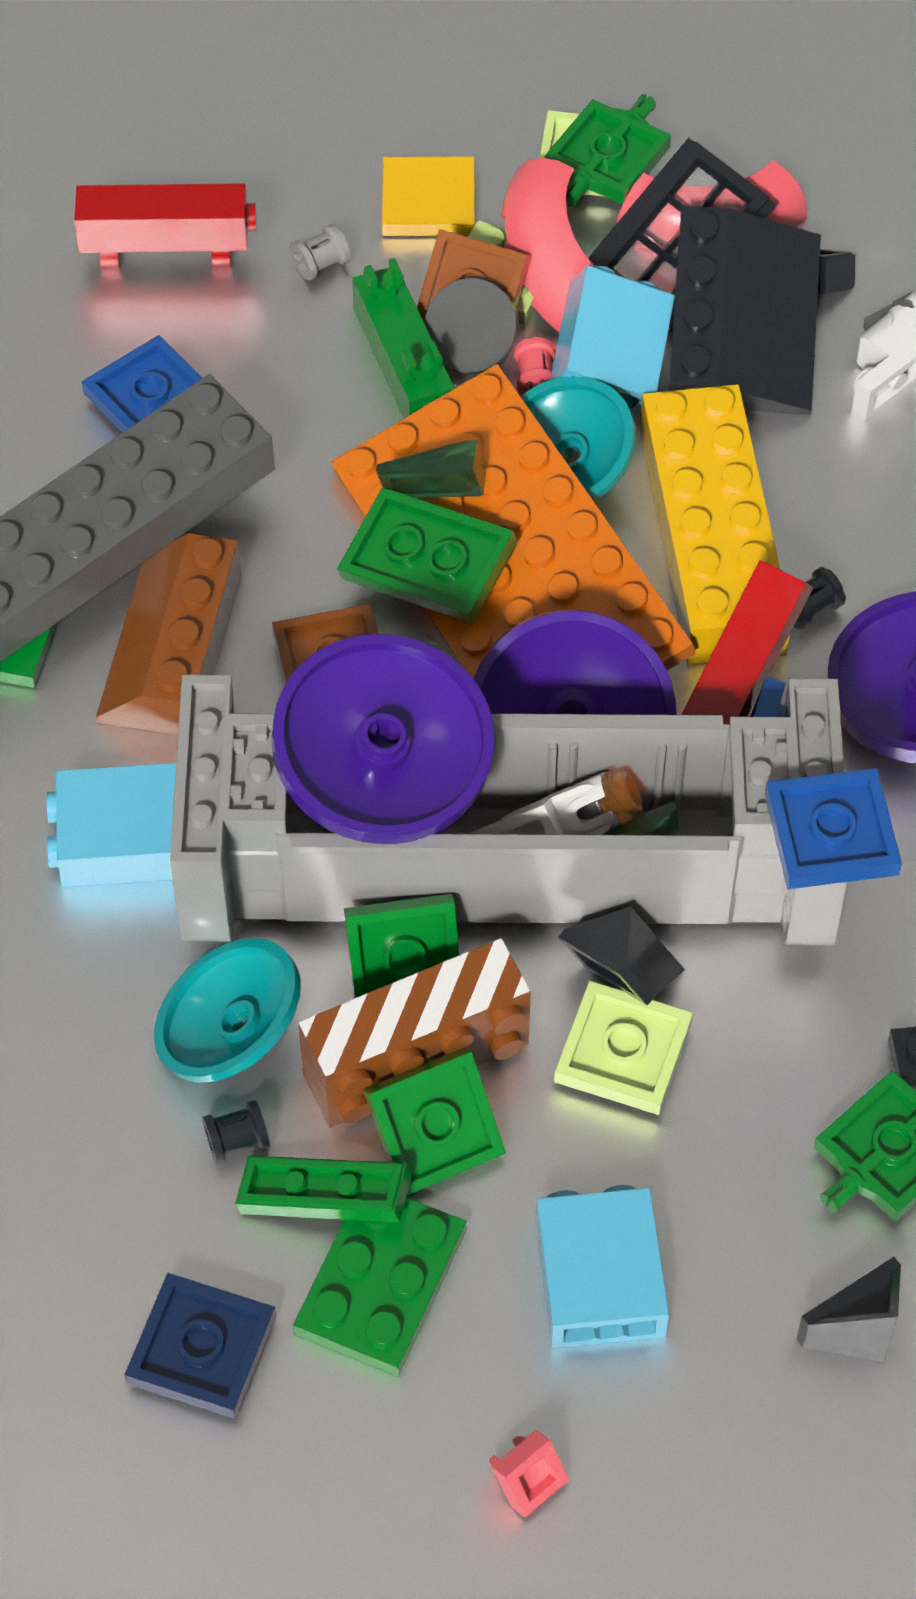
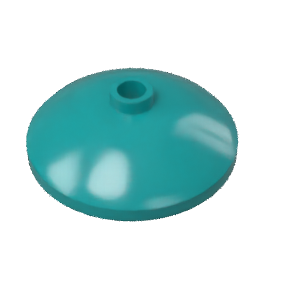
M571 376L559 377L543 382L521 396L593 501L605 495L618 483L633 458L636 446V425L627 403L615 389L597 379ZM580 455L577 460L568 463L571 457Z
M246 938L221 945L195 961L173 984L164 998L156 1018L154 1042L157 1054L163 1064L181 1079L206 1083L237 1075L262 1060L282 1039L293 1020L298 1006L301 980L294 960L281 946L272 941L260 938Z

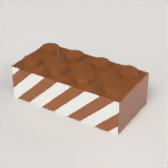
M501 938L299 1021L303 1076L329 1127L342 1122L355 1123L371 1114L363 1089L464 1047L472 1051L476 1066L494 1058L496 1060H504L517 1054L523 1046L529 1044L531 991Z

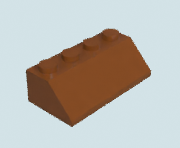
M188 533L174 540L142 563L97 711V723L178 736L182 675H214L241 579L238 540Z

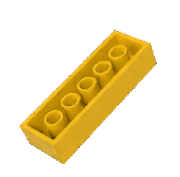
M739 384L642 394L640 435L678 623L693 643L696 654L686 659L687 665L706 664L759 560L780 569ZM789 637L779 656L787 655Z

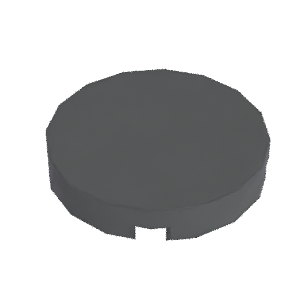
M479 278L459 279L443 287L429 303L424 320L428 333L442 356L443 364L449 369L467 375L480 374L496 364L499 366L503 364L509 357V353L513 349L514 343L517 342L520 333L519 314L511 297L494 283Z

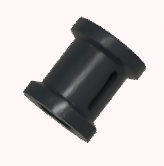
M819 567L812 572V578L805 581L813 587V590L794 625L797 629L803 630L812 624L813 617L828 608L836 610L845 604L846 596L843 586L830 569Z
M256 1100L247 1102L245 1109L216 1118L210 1114L202 1116L205 1134L216 1164L225 1161V1156L254 1146H258L261 1150L270 1148L265 1122Z

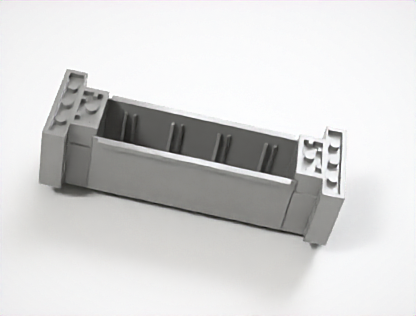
M182 675L170 847V868L182 941L231 942L235 919L345 922L343 908L452 894L455 903L456 922L583 923L632 907L646 924L781 923L784 945H835L847 882L787 890L765 798L766 782L844 772L838 679H788L783 717H730L729 724H723V715L491 714L495 735L492 763L486 782L472 806L453 824L428 837L401 844H372L352 840L326 829L304 813L293 801L280 780L273 758L272 726L274 714H235L231 675ZM604 772L611 777L615 784L612 790L617 801L623 802L626 811L625 823L609 829L602 835L468 834L501 820L510 812Z

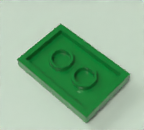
M382 487L337 570L341 579L473 624L517 543V539L513 530Z
M407 1197L400 1223L344 1220L293 1323V1334L399 1377L466 1234L467 1221Z

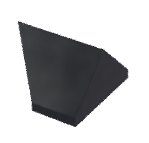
M632 907L566 928L558 936L586 969L647 1006L685 970Z
M892 1257L802 1315L796 1338L801 1346L806 1349L885 1363L898 1318L901 1264L895 1257Z

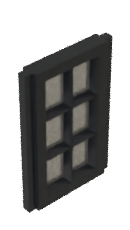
M688 137L588 259L594 266L610 268L618 276L635 282H651L657 285L659 290L675 295L681 206L730 208L767 219L777 204L718 157ZM674 302L668 329L669 334H672Z

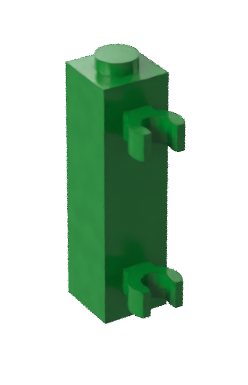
M396 259L389 260V268L374 271L371 265L365 266L363 275L352 277L353 309L403 418H406L455 388L445 369L442 356L435 342L432 341L404 282L403 274Z

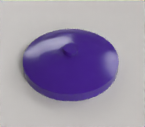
M916 591L882 600L854 617L836 639L828 662V679H838L840 717L843 727L856 740L869 749L886 757L909 763H916Z
M552 611L534 616L517 624L504 633L491 646L473 676L474 681L487 701L491 714L677 715L673 685L662 660L645 639L623 623L590 611Z
M366 634L346 638L322 648L306 659L294 671L285 684L276 705L272 726V753L275 767L286 791L302 811L315 822L338 835L352 840L372 844H401L440 832L458 820L472 806L479 796L489 773L494 752L495 735L491 712L482 691L471 675L458 662L439 649L409 637L390 634Z

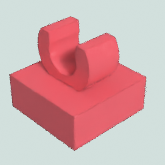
M537 1430L527 1438L516 1436L512 1439L515 1448L502 1459L495 1455L489 1459V1463L510 1506L523 1517H527L569 1481L550 1439Z

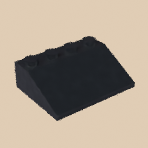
M681 206L668 391L739 384L745 411L811 415L820 234L730 208Z

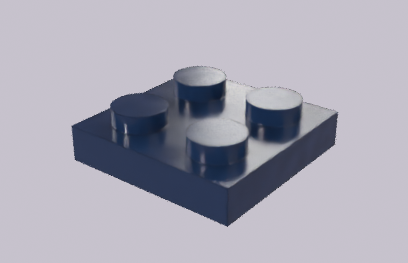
M167 1272L124 1374L126 1384L236 1419L275 1321V1307Z

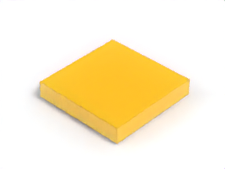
M383 157V236H437L439 229L469 236L475 226L474 157Z

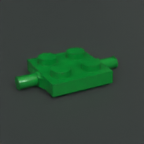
M641 94L629 110L611 108L592 99L546 153V159L558 160L574 168L566 192V204L568 202V207H574L581 196L588 190L623 205L631 188L643 173L649 174L669 150L671 134L651 126L645 120L656 107V103L651 96L646 100L647 94Z
M893 1070L815 1138L813 1148L832 1164L840 1175V1178L820 1194L821 1202L825 1207L830 1204L829 1210L831 1212L837 1213L856 1193H859L861 1196L869 1198L896 1223L916 1204V1089L908 1085Z

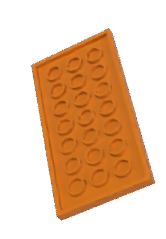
M498 364L330 462L336 475L364 518L383 487L514 531L517 543L473 624L423 607L457 662L472 678L484 655L504 633L529 618L559 610L595 612L623 623L645 639L662 660L666 670L696 654L694 645Z

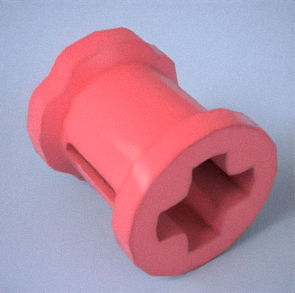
M540 337L525 339L515 346L513 353L516 365L519 366L520 376L516 380V389L521 397L533 387L550 380L555 349L551 341Z

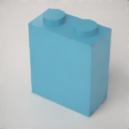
M587 265L569 283L550 380L571 376L597 379L615 389L623 397L632 414L637 415L640 413L642 394L657 392L675 295L659 290V287L651 282H635L618 276L610 268Z
M176 763L56 771V792H47L46 796L48 822L56 823V836L47 837V854L49 868H59L62 888L172 880L170 847Z
M616 1185L599 1193L579 1194L571 1190H562L548 1195L547 1198H537L535 1223L552 1349L666 1338L669 1310L650 1188L635 1189L630 1185Z

